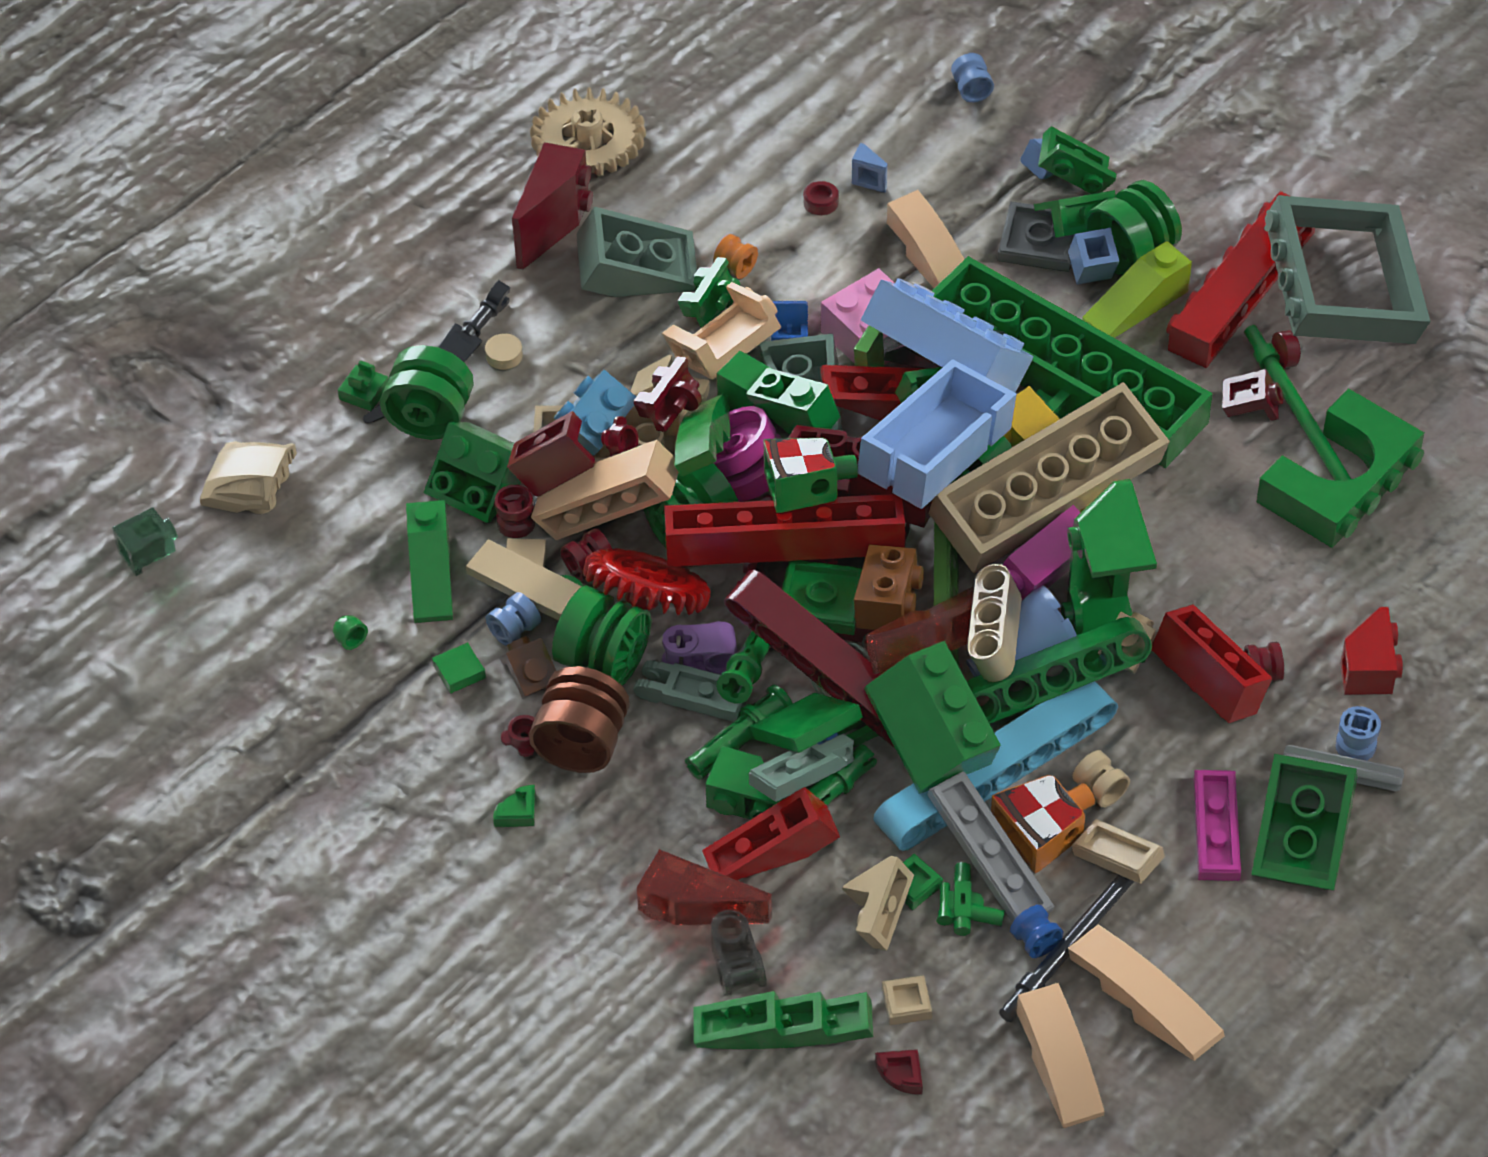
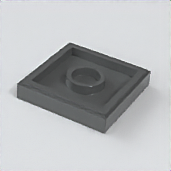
M1010 201L997 261L1069 272L1071 261L1068 250L1075 234L1055 237L1051 209L1035 211L1032 204Z

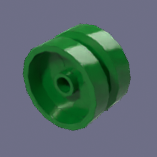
M427 345L410 346L399 352L393 364L389 379L380 398L381 412L388 422L401 432L415 438L427 440L443 439L449 422H461L465 411L464 407L474 386L473 374L466 363L453 353L439 347Z

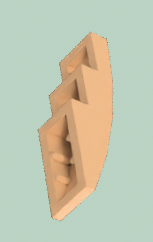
M1099 924L1068 947L1070 959L1098 977L1102 991L1130 1008L1135 1023L1193 1061L1225 1037L1224 1030L1179 986L1132 947Z

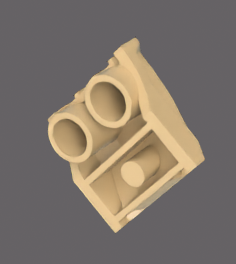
M237 441L226 443L218 454L206 479L200 497L201 506L235 513L249 510L255 514H264L271 511L276 505L275 494L280 489V484L289 477L288 466L297 454L295 444L241 443Z

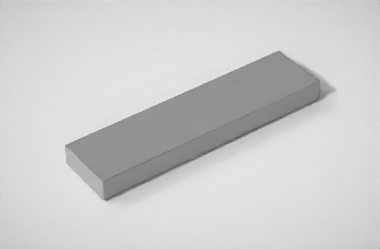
M964 771L929 790L928 797L1003 910H1005L1011 922L1024 910L1034 905H1042L1048 913L1053 911L1055 906Z

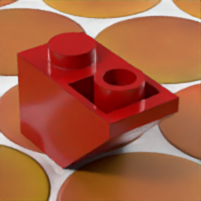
M1379 607L1345 638L1340 661L1344 695L1393 694L1396 678H1402V655L1395 654L1394 646L1398 644V626L1396 622L1390 621L1389 607Z

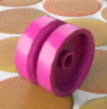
M755 406L741 407L729 412L730 440L723 443L724 451L716 454L717 461L714 462V465L730 483L738 502L757 498L769 491L764 473L763 439H782L779 434H776V429L765 411Z

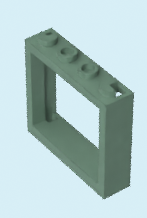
M1278 195L1270 210L1266 211V225L1264 229L1269 235L1271 258L1276 263L1278 287L1283 292L1286 304L1285 316H1289L1293 335L1416 344L1431 321L1399 205ZM1296 226L1373 232L1393 310L1316 305Z

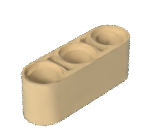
M1001 564L988 565L977 574L968 638V652L983 679L989 682L1001 681L1007 678L1013 671L1021 610V594L1009 570Z

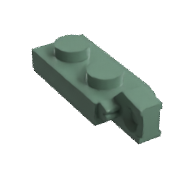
M841 734L823 744H815L800 753L790 750L751 769L749 772V785L777 802L803 787L819 782L821 779L840 771L854 761V740Z

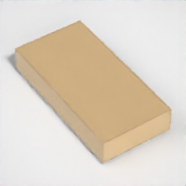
M1097 819L1072 844L1074 856L1140 884L1165 857L1162 846Z

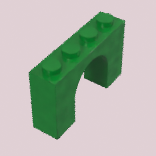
M1349 388L1327 409L1323 433L1325 437L1362 459L1368 471L1351 480H1328L1313 474L1282 455L1260 477L1256 500L1261 506L1331 548L1343 537L1349 538L1355 531L1359 520L1365 514L1371 515L1377 508L1381 497L1387 491L1393 492L1399 485L1403 474L1409 468L1414 470L1424 456V450L1421 448L1425 432Z

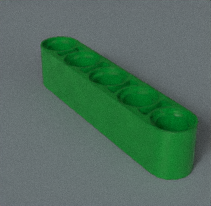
M1123 617L1016 660L1011 674L1001 681L989 682L979 675L971 678L967 683L975 698L982 695L989 697L987 703L980 707L990 724L1139 664L1147 659L1151 653L1152 644L1140 621L1132 617ZM1139 635L1138 640L1133 645L1122 646V641L1127 636ZM1101 650V655L1096 660L1084 661V657L1088 652ZM1055 665L1064 666L1063 671L1059 675L1053 677L1046 675L1049 668ZM1023 680L1027 682L1020 691H1009V687L1015 681Z

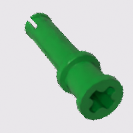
M753 631L750 632L741 651L730 657L727 662V671L723 672L717 680L716 687L720 696L734 704L743 703L750 697L753 689L752 685L762 675L761 662L770 648V645Z
M770 685L762 698L753 705L747 704L741 708L740 717L731 725L723 729L698 751L685 759V764L688 765L686 767L695 778L702 780L711 772L722 746L739 750L745 743L754 738L750 726L793 704L792 700L778 685Z

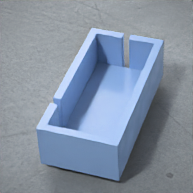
M897 278L895 283L880 280L861 321L941 367H944L953 359L1014 393L1016 392L1034 357L1022 350L1023 342L1005 333L1001 335L993 331V325L977 317L971 318L963 314V308L947 300L942 302L934 297V292L915 283L912 285Z
M952 359L861 438L858 474L885 489L890 485L893 486L892 493L922 509L986 452L988 445L992 446L1011 429L1017 394Z

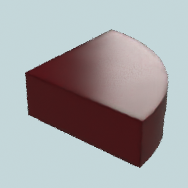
M918 1049L875 1053L877 1070L890 1086L904 1093L923 1094Z

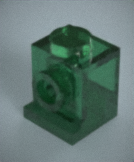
M154 507L112 527L118 552L135 576L143 573V567L176 551L174 540L178 538L175 527L169 518L162 519Z

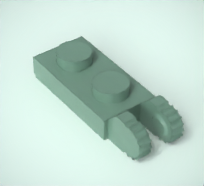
M647 660L642 667L641 672H643L642 674L648 680L639 679L633 688L634 693L640 699L642 698L653 703L662 701L664 704L732 722L740 717L741 708L747 702L734 704L723 699L716 687L717 680L720 677L719 674L677 663L672 665L660 661L656 662L655 660Z

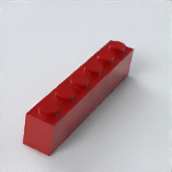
M1279 191L1270 203L1265 202L1258 218L1253 224L1249 223L1246 225L1235 247H1228L1222 258V263L1217 269L1212 268L1208 272L1203 286L1198 292L1194 290L1190 294L1180 314L1175 313L1171 317L1166 329V333L1169 334L1168 351L1207 368L1277 281L1278 271L1275 261L1271 258L1269 235L1264 229L1266 225L1265 217L1267 215L1266 211L1270 210L1278 195H1290ZM1296 226L1301 249L1312 237L1315 228Z
M895 494L837 497L833 502L782 513H776L773 500L664 506L668 567L866 557L869 544L905 548L903 499Z

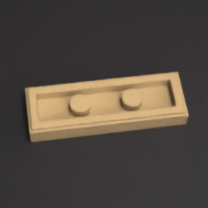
M489 539L466 565L468 575L509 596L517 592L524 594L534 603L538 611L558 621L570 598L582 587Z

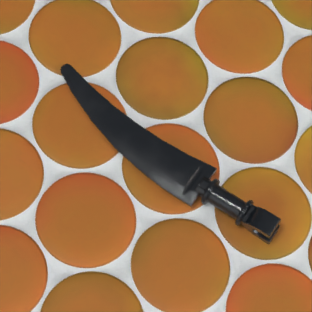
M498 280L489 291L486 299L481 301L480 308L470 320L464 321L463 327L454 323L438 347L453 353L465 362L483 342L479 338L483 326L491 317H496L498 312H501L509 304L510 298L507 295L510 292V287ZM380 404L364 415L363 421L369 424L385 417L381 412Z

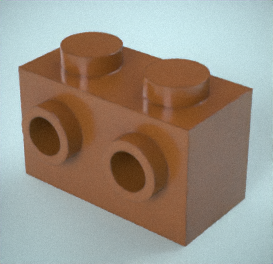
M869 544L854 597L856 628L904 632L907 617H914L916 594L914 590H920L923 582V566L917 565L916 549Z

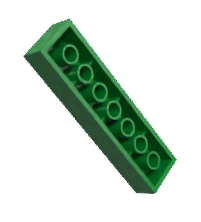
M969 256L932 290L935 293V298L942 302L947 300L963 308V314L971 318L977 317L990 322L994 326L993 330L1005 331V334L1023 342L1022 350L1034 357L1019 385L1025 388L1030 386L1034 392L1040 389L1052 396H1055L1061 389L1068 392L1070 399L1065 403L1068 413H1072L1124 382L1170 441L1161 462L1158 463V465L1165 469L1209 424L1213 393Z

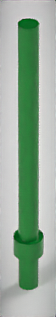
M1256 325L1248 326L1244 330V335L1254 349L1253 356L1261 369L1267 370L1274 383H1279L1283 398L1335 481L1351 480L1352 478L1279 363L1280 355L1273 344L1266 342Z

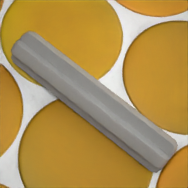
M1286 745L1283 755L1357 768L1358 784L1391 791H1399L1402 786L1404 770L1399 767L1294 745Z

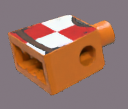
M1046 775L992 795L991 812L1022 859L1036 874L1069 849L1084 832L1085 824L1084 810L1095 804V798L1090 788L1084 783L1066 791L1055 776Z

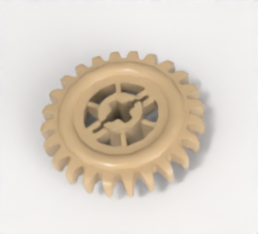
M590 87L587 89L585 99H581L576 88L573 90V101H568L561 92L559 97L560 106L555 105L553 100L549 98V112L543 107H539V117L534 116L532 119L533 126L530 128L531 146L536 151L537 157L544 142L585 149L586 163L591 166V173H595L598 177L604 176L605 170L610 173L616 172L617 165L621 167L627 166L629 159L632 160L638 156V150L644 146L643 139L646 136L644 117L639 115L638 107L633 106L631 109L629 98H625L624 102L619 105L618 92H615L613 98L607 101L604 88H602L597 99L593 97ZM563 136L571 137L567 141L563 140Z

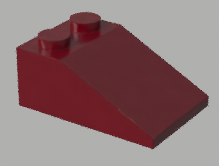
M547 142L543 143L512 216L517 269L524 270L579 226L584 212L590 211L593 202V191L588 190L591 166L586 163L585 149Z

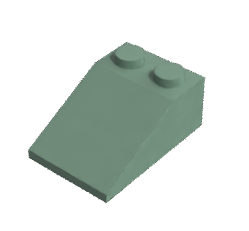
M594 207L576 234L581 289L612 297L696 291L693 283L694 275L697 272L693 231Z

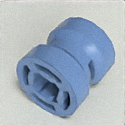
M968 53L958 57L953 62L951 72L956 83H958L960 95L965 101L979 102L986 99L992 93L994 83L987 72V66L981 55Z
M517 592L507 599L506 606L495 608L487 614L486 623L494 637L506 646L520 639L522 632L531 631L541 623V616L534 603L524 594Z
M1355 706L1343 712L1340 717L1339 732L1336 737V750L1339 755L1366 761L1373 757L1381 728V721L1373 710Z

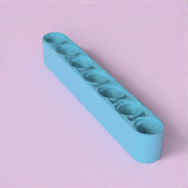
M1095 681L1042 702L994 732L1001 747L992 764L967 774V776L985 802L992 795L1006 789L1102 728L1114 717L1118 704ZM914 783L882 803L873 818L874 823L902 851L913 848L947 826L928 797L929 791L919 794Z

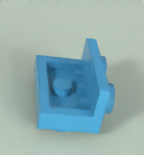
M603 370L594 379L587 376L573 392L578 396L577 400L573 404L567 401L554 417L557 420L573 411L582 420L577 440L593 456L603 447L601 442L603 431L613 425L615 417H626L634 406V399L636 398L633 393L606 370Z

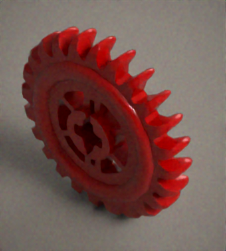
M620 548L596 550L586 557L583 574L587 582L593 581L595 589L605 582V595L614 587H617L618 601L625 594L626 602L634 607L638 606L648 611L654 610L659 605V602H661L663 614L668 611L670 603H673L677 615L681 614L684 606L687 614L691 615L694 609L696 613H700L708 605L711 591L707 583L698 574L690 572V569L684 566L668 567L667 559Z

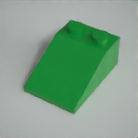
M1274 754L1251 873L1252 876L1335 891L1358 778L1357 768Z

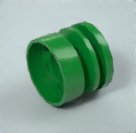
M1144 179L1131 183L1126 189L1119 191L1114 198L1106 199L1092 208L1085 216V232L1111 228L1119 258V263L1114 273L1121 276L1143 255L1166 241L1175 247L1182 236L1180 216L1173 202L1157 185Z
M712 463L684 477L678 472L671 499L649 506L643 510L652 531L666 548L664 506L738 502V499L726 477Z
M585 585L579 588L570 598L557 623L552 641L553 660L567 667L580 666L595 669L612 677L619 684L624 685L635 672L647 647L651 632V614L649 611L638 606L633 607L632 604L623 600L615 604L614 598L611 595H605L604 592Z

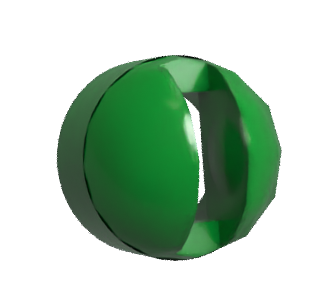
M344 615L334 623L333 634L336 641L344 649L353 650L364 642L368 634V628L357 617Z

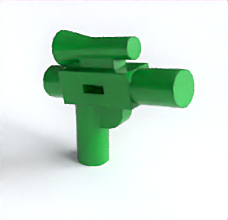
M966 862L955 864L954 891H950L949 883L943 882L940 884V907L936 922L943 926L951 925L954 922V933L959 936L970 934L971 920L1002 927L1005 910L984 906L983 897L979 893L971 892V865Z

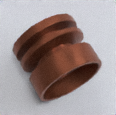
M577 666L564 667L555 671L549 679L546 692L542 698V706L536 714L529 733L531 746L547 762L564 770L577 773H594L606 768L611 761L618 741V732L623 727L624 717L627 715L630 707L629 695L616 680L595 669Z

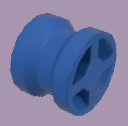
M1034 905L1024 910L1010 926L1011 934L1016 940H1023L1025 951L1031 958H1039L1052 951L1060 942L1064 933L1057 923H1051L1048 920L1049 913L1042 905Z

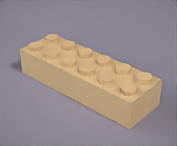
M1123 382L949 484L933 498L929 514L975 574L1025 544L1072 505L1080 511L1088 506L1113 481L1131 480L1160 463L1170 441Z

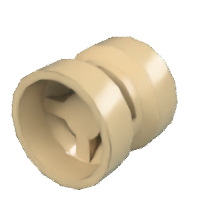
M1101 750L1088 754L1080 761L1073 772V780L1078 785L1086 784L1092 791L1095 802L1104 808L1117 802L1130 785V778L1121 769H1114L1111 766L1110 758Z

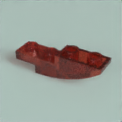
M970 587L926 611H911L867 634V651L871 660L873 674H882L906 656L942 641H945L950 651L968 644L974 587Z

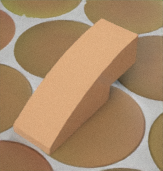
M919 190L887 203V224L906 245V257L930 285L935 288L964 260L959 248L944 223Z
M1059 983L1019 994L1017 1015L1032 1046L1034 1064L1063 1128L1104 1116L1105 1111L1088 1056Z

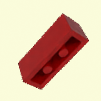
M1194 604L1165 613L1151 650L1167 667L1172 669L1187 683L1192 691L1197 693L1228 723L1256 715L1272 681V677Z

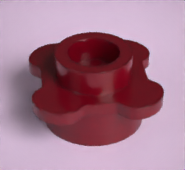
M623 416L615 417L613 425L604 430L601 436V442L609 450L610 457L638 446V432L634 426L626 425L627 420Z
M519 715L513 718L508 725V730L501 733L502 744L505 746L511 745L518 750L520 756L529 757L533 755L535 751L530 744L529 733L535 718L530 715Z

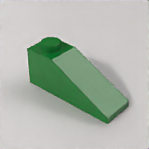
M445 500L406 503L414 623L453 620L449 528Z

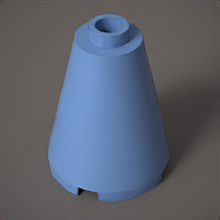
M1044 585L1034 589L1021 601L1015 661L1077 636L1069 619L1064 620L1058 611V608L1061 607ZM972 658L966 660L973 676L981 675Z

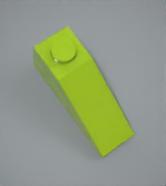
M1166 241L1140 257L1082 317V320L1116 338L1189 291L1192 261Z

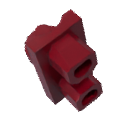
M677 357L670 367L658 366L652 374L653 391L651 393L639 392L634 399V406L639 417L651 419L656 431L666 432L683 409L694 411L702 402V396L697 390L700 384L689 373V362L685 357Z

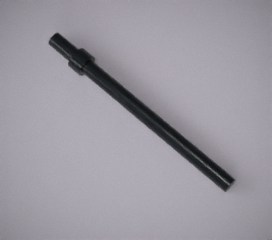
M1118 874L1032 973L1027 972L1015 986L1016 992L999 1010V1015L1005 1021L1012 1022L1018 1016V995L1046 987V982L1070 956L1068 947L1100 922L1134 883L1133 880Z

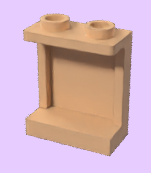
M731 282L726 288L733 299V305L694 334L675 325L669 327L662 334L676 358H687L689 368L713 380L717 377V372L739 351L747 354L781 328L775 316L778 312L777 308L768 296H760L749 287L744 288Z

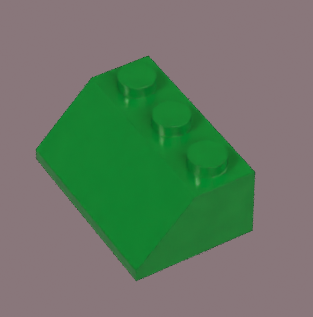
M945 641L906 656L864 688L919 794L929 791L931 788L963 771L967 775L991 765L1001 747Z

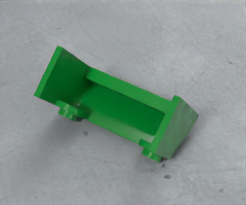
M1130 479L1113 481L1074 519L1073 527H1068L1067 529L1071 556L1067 601L1061 602V615L1064 620L1069 619L1076 635L1116 620L1120 612L1131 616L1132 609L1128 599L1130 573L1157 568V562L1133 483ZM1099 650L1088 652L1084 657V661L1096 660L1099 657Z

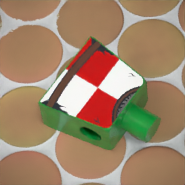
M825 438L763 439L764 473L776 513L833 502L837 499V480L858 477L855 455L833 457L829 442Z

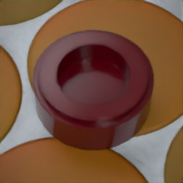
M826 181L813 182L804 189L803 205L808 212L814 215L831 214L838 208L839 191L832 183Z
M1290 330L1274 333L1271 344H1273L1280 355L1279 363L1283 369L1296 367L1301 357L1297 336L1293 335Z

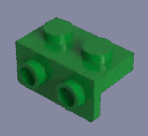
M1052 126L1043 133L1039 167L1090 194L1103 192L1116 181L1117 177L1115 172L1108 169L1109 156Z

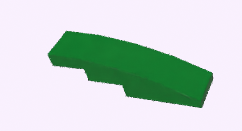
M726 393L701 403L696 410L688 411L684 415L678 429L674 463L675 468L682 477L716 462V454L724 451L723 443L730 440L729 397Z
M775 991L693 1007L694 1045L696 1048L777 1049L825 1045L874 1037L872 1000L867 992L826 1000L821 991L779 999Z

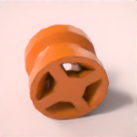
M728 234L718 244L714 252L713 263L717 257L727 258L729 262L727 268L732 276L742 279L753 269L758 258V249L752 244L741 243L738 236Z

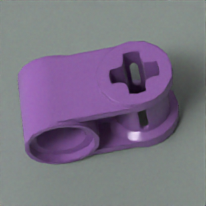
M717 621L709 624L675 625L668 628L663 634L662 644L665 652L662 655V662L672 665L674 663L679 664V657H683V665L722 674L727 671V662L730 657L738 652L734 627L727 622ZM677 636H680V645H677Z

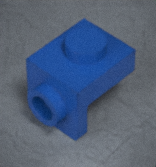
M773 301L778 311L775 316L781 328L771 335V341L807 337L808 303L806 301Z

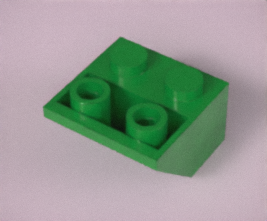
M449 422L423 493L437 500H445L446 504L486 523H490L497 515L495 510V496L497 492L508 485L521 484V481L507 467L514 442L470 422Z

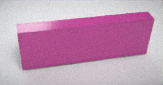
M1194 770L1198 880L1240 881L1241 861L1236 772L1230 770Z

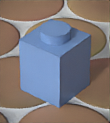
M1111 228L1074 235L1068 254L1076 284L1112 279L1119 263V258Z

